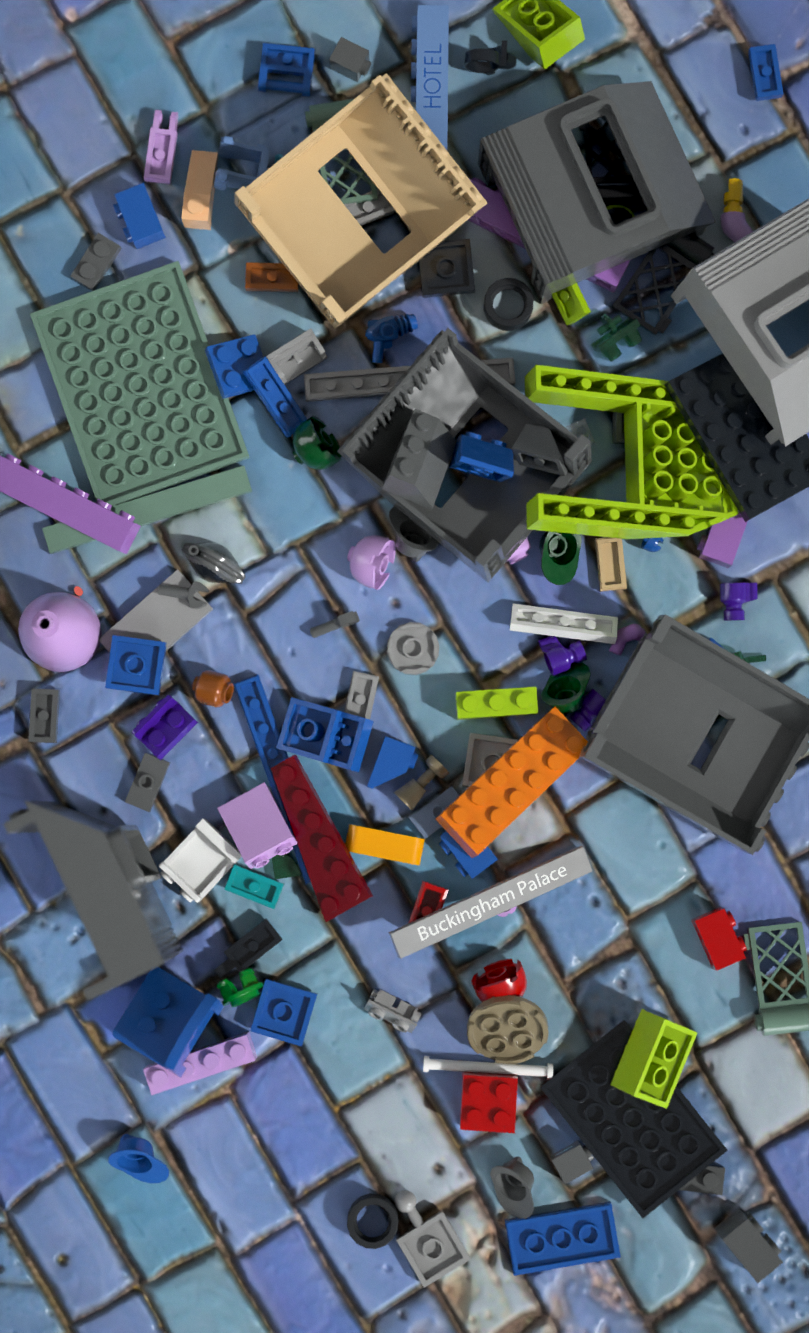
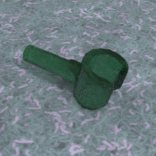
M741 651L733 653L749 664L766 661V655L744 658Z

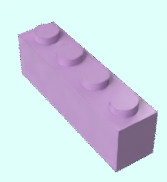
M246 1032L192 1050L183 1063L187 1069L181 1078L157 1063L147 1065L143 1070L151 1095L253 1062L257 1059V1054L250 1032Z

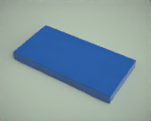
M611 1201L534 1214L527 1218L516 1217L504 1220L514 1276L621 1258Z

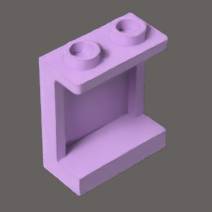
M265 782L217 808L244 862L250 869L265 866L270 858L276 855L287 854L297 844L274 800L275 798Z

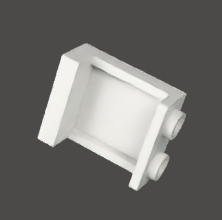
M203 818L186 839L159 865L162 869L160 874L170 884L175 881L182 888L179 892L189 902L195 900L198 903L242 856L239 850L206 818Z

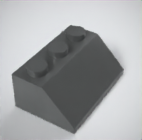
M414 408L405 425L382 486L383 490L430 510L434 506L457 443L439 418Z

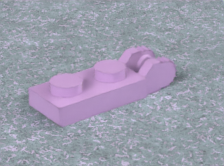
M155 110L153 127L150 128L144 180L145 182L171 185L178 135V112H171L168 130L161 129L163 121L162 110Z

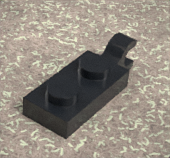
M266 918L224 951L228 959L214 969V972L219 978H222L234 967L239 972L243 971L283 939Z

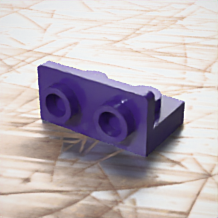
M167 695L159 700L155 708L136 724L132 734L161 761L198 722L172 696Z

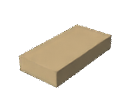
M610 537L596 538L595 549L600 592L626 590L622 539Z

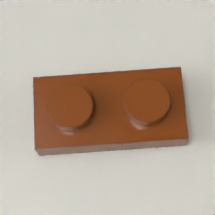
M246 262V291L298 292L299 283L283 263Z

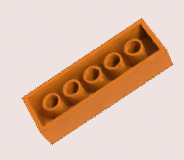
M553 707L435 818L436 821L471 858L478 856L580 758L581 750L587 745L588 741L556 707Z

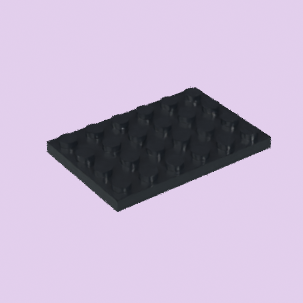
M723 353L665 384L667 391L745 522L809 487V437L805 434L787 446L781 443L780 440L770 445L765 436L774 428Z
M623 1020L556 1073L550 1080L541 1085L540 1088L642 1219H644L728 1150L677 1085L667 1109L611 1086L615 1071L618 1068L633 1031L627 1022Z

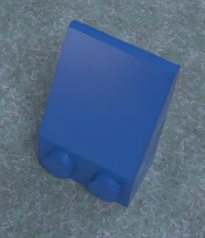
M466 432L465 435L461 434L458 436L449 468L499 483L513 477V450L506 448L507 443L494 439L491 440V443L482 441L481 435L472 432Z

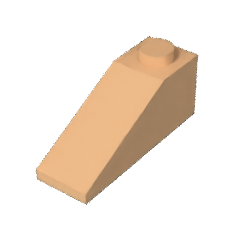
M192 150L181 218L185 228L211 230L215 192L213 187L217 171L218 152Z

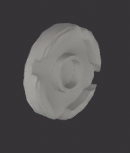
M409 622L400 625L392 632L387 642L389 661L396 670L407 675H418L427 672L434 666L439 656L437 636L430 628L421 623Z

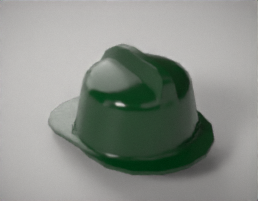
M546 531L542 535L539 543L542 555L541 569L545 578L550 583L564 585L575 576L582 542L580 534Z
M573 662L569 670L554 676L550 675L541 693L543 702L550 705L551 709L556 707L565 717L568 713L578 710L583 704L584 691L590 680L591 673L589 667L582 662Z

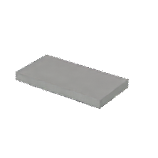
M178 569L161 583V585L186 589L192 586ZM158 586L100 637L99 641L109 653L113 635L166 642L167 651L207 616L213 608L199 592L194 594V599L206 602L207 606L200 609H191L186 599L158 595Z

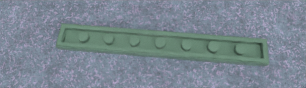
M240 466L112 506L110 511L119 515L122 510L135 517L134 523L144 526L250 493L252 488L245 466ZM62 522L42 528L50 554L96 541V539Z

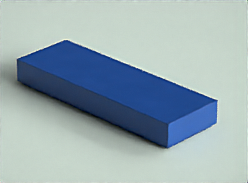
M264 356L242 372L285 437L288 438L294 434L296 428L306 421L307 418L266 356Z

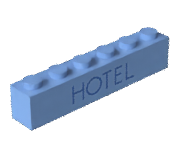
M417 5V16H412V32H417V39H412L411 55H417V62H411V79H416V86H411V102H416L415 110L447 150L449 5Z

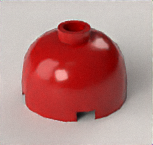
M512 959L491 963L484 967L485 973L480 977L476 973L471 980L481 1002L505 995L522 997L527 988L526 974L519 960H517V963H513Z

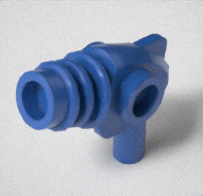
M405 314V317L403 315H400V317L398 315H395V317L391 315L379 320H368V329L365 336L368 340L374 342L372 362L383 363L384 349L392 347V341L398 339V334L402 337L404 333L407 334L408 331L411 333L413 330L418 329L417 319L414 314Z

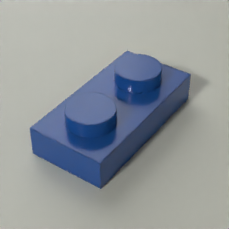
M776 44L750 47L748 54L756 101L782 98L784 93Z

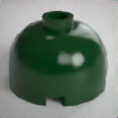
M311 416L296 428L293 434V446L295 449L293 456L301 465L305 464L312 469L324 470L339 462L342 456L337 452L340 449V445L333 433L328 435L323 430L326 425L316 416Z

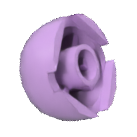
M373 535L364 537L356 546H352L347 560L350 562L352 576L360 584L368 588L380 589L390 574L384 573L388 562L393 564L395 560V542L384 536Z

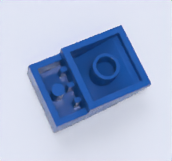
M291 697L276 748L359 772L374 721Z

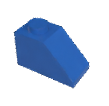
M385 736L367 787L373 789L407 773L408 768L414 769L419 755L414 753L416 747Z

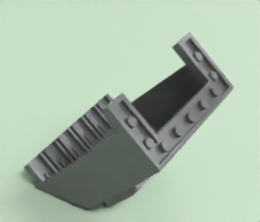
M652 81L600 86L480 139L478 166L487 186L490 187L496 184L532 262L533 272L530 281L541 304L550 301L552 294L691 233L700 236L704 233L707 226L716 223ZM602 116L608 122L647 208V212L616 225L609 215L571 131Z
M449 328L445 332L441 330L434 337L428 347L416 358L409 369L398 379L396 384L337 451L387 501L488 583L533 531L527 529L526 503L538 493L563 496L592 462L591 441L583 434L579 438L572 434L460 345L456 334ZM414 408L439 418L454 438L457 437L480 409H484L508 429L499 441L507 443L506 448L512 449L526 423L535 426H545L550 429L568 471L566 476L519 465L513 452V477L499 483L470 474L442 508L434 504L432 510L382 489L405 425Z
M25 801L28 809L25 810L23 808L9 815L10 820L3 823L8 834L22 832L40 833L106 971L107 978L82 990L87 1001L164 964L182 953L181 943H178L179 939L175 938L176 934L173 933L174 929L171 928V921L152 884L161 879L160 872L136 825L116 827L52 801Z

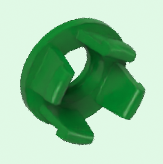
M248 968L239 972L243 990L239 992L234 984L227 979L217 984V988L220 989L223 997V1006L230 1004L233 1008L260 994L258 990L264 985L257 980L253 969Z

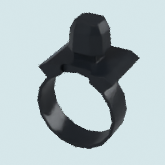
M505 40L497 47L467 51L465 53L464 66L471 72L493 75L498 69L509 70L514 68L517 58L512 53L507 52V40Z

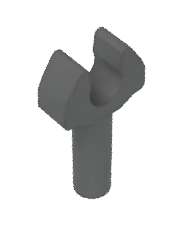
M196 581L187 589L160 584L158 595L186 599L191 609H200L207 606V603L195 600L194 594L198 591L208 593L209 589Z
M357 611L337 616L336 619L310 628L312 637L316 638L339 628L348 627L360 622Z

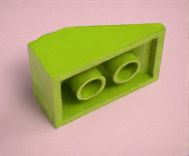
M503 0L492 8L495 15L528 56L543 69L548 68L585 40L580 16L560 0Z

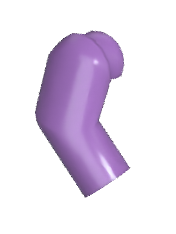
M630 624L620 628L617 631L616 643L611 644L609 651L621 656L626 643L632 640L640 641L645 634V630L639 624Z

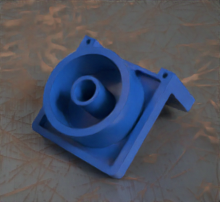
M155 967L148 973L114 1028L112 1035L120 1042L181 1078L187 1069L183 1063L192 1048L199 1041L212 1015L216 1014L219 1016L224 1006L211 994L205 995L163 969Z

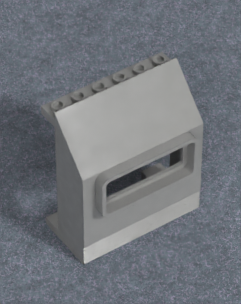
M808 198L695 266L671 295L676 304L685 299L688 300L774 428L765 436L770 445L780 440L781 443L787 446L809 432V344L786 357L766 327L809 300Z

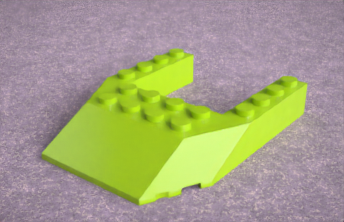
M535 365L524 376L525 396L533 403L624 413L626 502L538 493L526 503L527 529L620 539L690 536L738 515V509L667 391L665 384L668 381Z

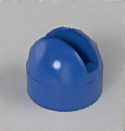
M643 538L641 549L648 552H657L661 549L657 544L663 543V538Z

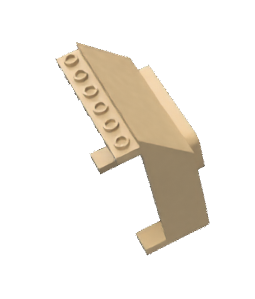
M386 73L383 76L379 75L371 82L369 88L246 188L242 186L236 191L234 203L336 329L438 246L488 202ZM344 149L348 150L411 230L409 235L385 254L380 251L318 172L320 168Z

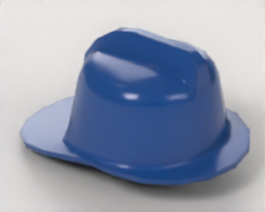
M129 1134L122 1135L117 1150L108 1157V1163L112 1167L142 1182L161 1183L169 1177V1169L163 1162L154 1157L152 1144L143 1138L134 1137Z

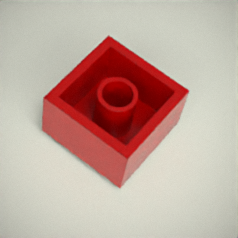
M463 1072L460 1130L515 1133L517 1075Z

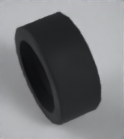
M504 278L497 280L488 288L484 298L483 310L486 319L492 326L503 331H513L521 328L528 322L533 311L534 298L531 290L524 282L516 278ZM506 289L518 292L524 301L522 313L517 318L511 320L499 317L493 308L495 296L500 291Z
M369 1193L360 1196L353 1202L348 1211L347 1228L351 1238L356 1244L368 1249L386 1246L394 1238L398 1229V1214L394 1204L381 1194ZM369 1205H377L383 1208L389 1218L386 1231L377 1237H368L362 1234L357 1226L359 1212Z

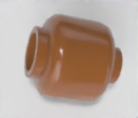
M205 670L200 676L195 677L192 690L195 692V698L199 703L218 708L231 700L234 686L228 675Z

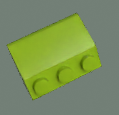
M641 1009L618 1068L615 1071L611 1086L667 1109L697 1032Z

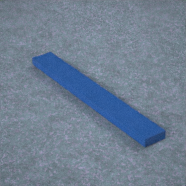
M255 675L233 684L277 806L292 835L295 837L271 771L272 767L286 760L289 756L287 751L276 748L280 732L259 675ZM298 844L293 846V850L307 884L311 881Z

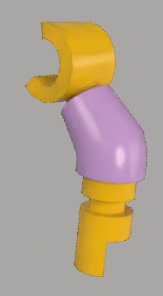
M731 178L729 179V191L724 193L723 204L726 206L723 208L720 221L723 233L733 242H737L752 233L753 230L745 219L743 207L740 206L743 204V181Z

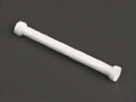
M424 1056L423 1072L444 1070L546 1077L547 1080L553 1077V1063H547V1066L429 1059V1056Z

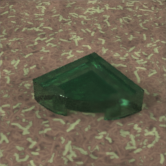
M284 854L272 857L275 879L302 875L298 864L290 856Z

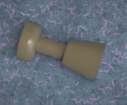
M432 755L426 760V765L429 768L417 780H410L394 792L412 811L426 792L424 787L436 775L439 778H445L449 774V771Z

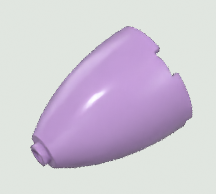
M52 592L35 598L24 609L18 627L19 639L28 657L39 666L54 672L71 671L87 664L96 654L100 645L99 638L102 636L100 622L93 607L84 599L66 592Z

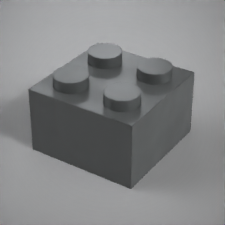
M737 1209L715 1228V1231L757 1283L761 1282L783 1263L778 1256L782 1251L767 1233L763 1236L760 1234L764 1229L749 1211L744 1215L740 1209Z

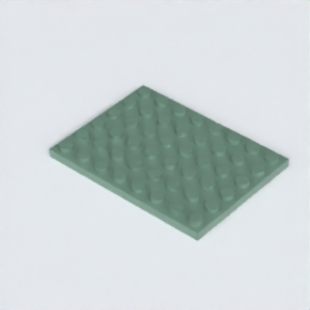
M179 261L30 313L96 501L100 499L115 506L250 458L229 398L222 399L205 353L209 343Z

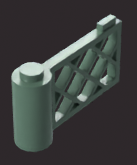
M354 99L309 105V111L305 112L307 128L312 127L313 132L316 131ZM350 155L346 162L337 156L333 158V160L342 165V168L335 177L325 170V165L320 168V174L326 182L327 178L331 180L329 184L331 188L336 183L347 191L343 198L340 199L343 204L355 202L359 204L378 200L376 186L370 178L368 179L364 176L365 172L363 170L360 173L349 165L353 160L352 155ZM345 169L357 176L351 187L338 180ZM362 179L370 185L372 194L361 196L353 189Z
M802 922L747 928L748 934H743L747 950H751L759 1006V1015H755L756 1030L761 1031L763 1036L809 1031V967ZM796 928L797 941L790 947L780 939V936L786 929ZM780 930L777 935L773 934L771 931ZM766 932L773 938V941L766 950H763L756 944L755 933ZM776 942H779L789 950L781 962L768 954ZM797 946H799V953L795 951ZM757 950L762 953L759 959ZM792 953L801 960V968L796 974L783 965ZM765 956L778 965L770 977H767L760 971L759 964ZM780 968L793 977L785 989L772 981ZM801 973H803V980L799 978ZM761 977L766 980V982L763 984V986H762ZM796 980L805 987L806 998L795 999L787 992ZM770 983L782 993L775 1002L765 1003L763 991ZM784 995L787 996L789 999H791V1000L781 1001V999L784 997Z

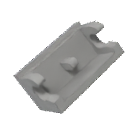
M311 328L266 356L284 385L327 359L324 348Z

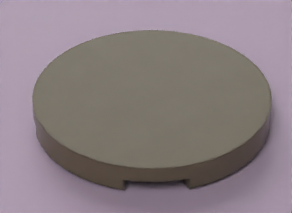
M511 995L493 997L480 1003L471 1012L467 1022V1038L470 1046L477 1054L480 1053L487 1058L493 1059L495 1063L517 1064L533 1058L534 1054L547 1042L548 1021L542 1009L528 999Z

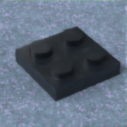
M470 239L442 241L419 260L423 298L475 293Z

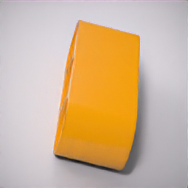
M349 824L345 845L349 852L420 866L425 839Z

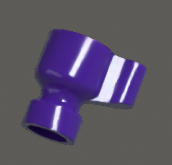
M757 583L720 584V601L726 606V609L723 611V621L745 620V611L742 609V604L758 599Z
M555 636L538 640L546 665L552 676L569 670L573 662L581 663L587 660L586 652L580 641L571 643L568 648H565Z
M592 688L584 697L581 709L574 711L569 718L585 732L591 726V721L597 717L606 700Z

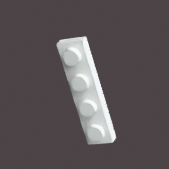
M520 604L512 605L510 631L615 644L617 639L618 617Z

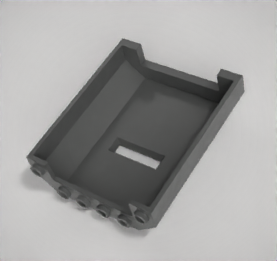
M666 614L659 615L653 623L651 632L649 634L645 633L640 639L585 738L588 740V743L582 748L580 757L741 851L753 855L755 851L758 852L765 842L763 836L766 831L760 827L765 826L771 816L769 811L772 805L781 799L784 793L782 788L786 780H790L797 770L796 762L809 749V699ZM719 714L728 721L701 769L692 765L691 762Z

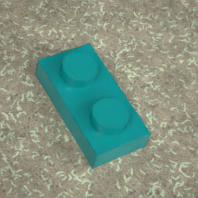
M234 864L224 890L275 909L284 883Z

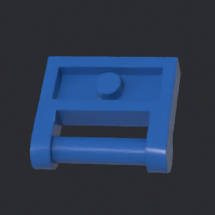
M263 43L258 92L273 90L301 93L304 97H310L315 48ZM268 73L304 76L303 83L268 79Z

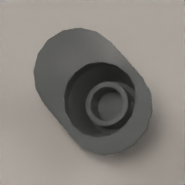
M395 506L391 508L388 518L396 532L395 546L398 551L410 557L413 562H418L427 551L437 548L439 542Z
M516 1156L502 1166L493 1167L490 1175L500 1205L514 1217L527 1218L531 1216L534 1211V1202L531 1195L534 1175L523 1164L521 1157Z

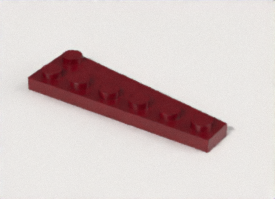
M292 755L272 767L271 771L324 920L328 922L371 898L373 894L297 755Z

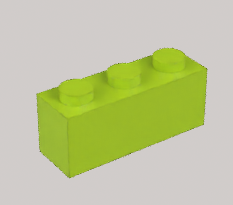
M536 687L455 693L457 720L538 714Z

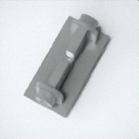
M373 989L369 997L371 1000H368L364 1007L365 1010L369 1011L368 1014L377 1020L384 1019L392 1023L396 1030L404 1033L407 1031L413 1032L422 1014L417 1011L418 1008L402 1000L397 1008L393 1007L396 997L381 989L379 991Z

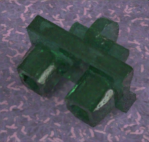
M605 314L601 317L603 325L596 329L598 334L603 336L593 342L591 346L594 351L601 352L607 361L612 362L622 354L616 345L619 340L623 338L629 348L642 341L637 329L641 325L637 319L632 320L628 318L620 323L622 318L619 315L611 319Z

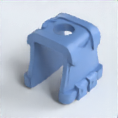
M221 137L218 152L220 157L259 162L257 177L218 169L215 174L213 188L222 191L227 187L240 189L244 186L246 188L267 171L269 151L266 146L257 144V147L234 142L233 137Z

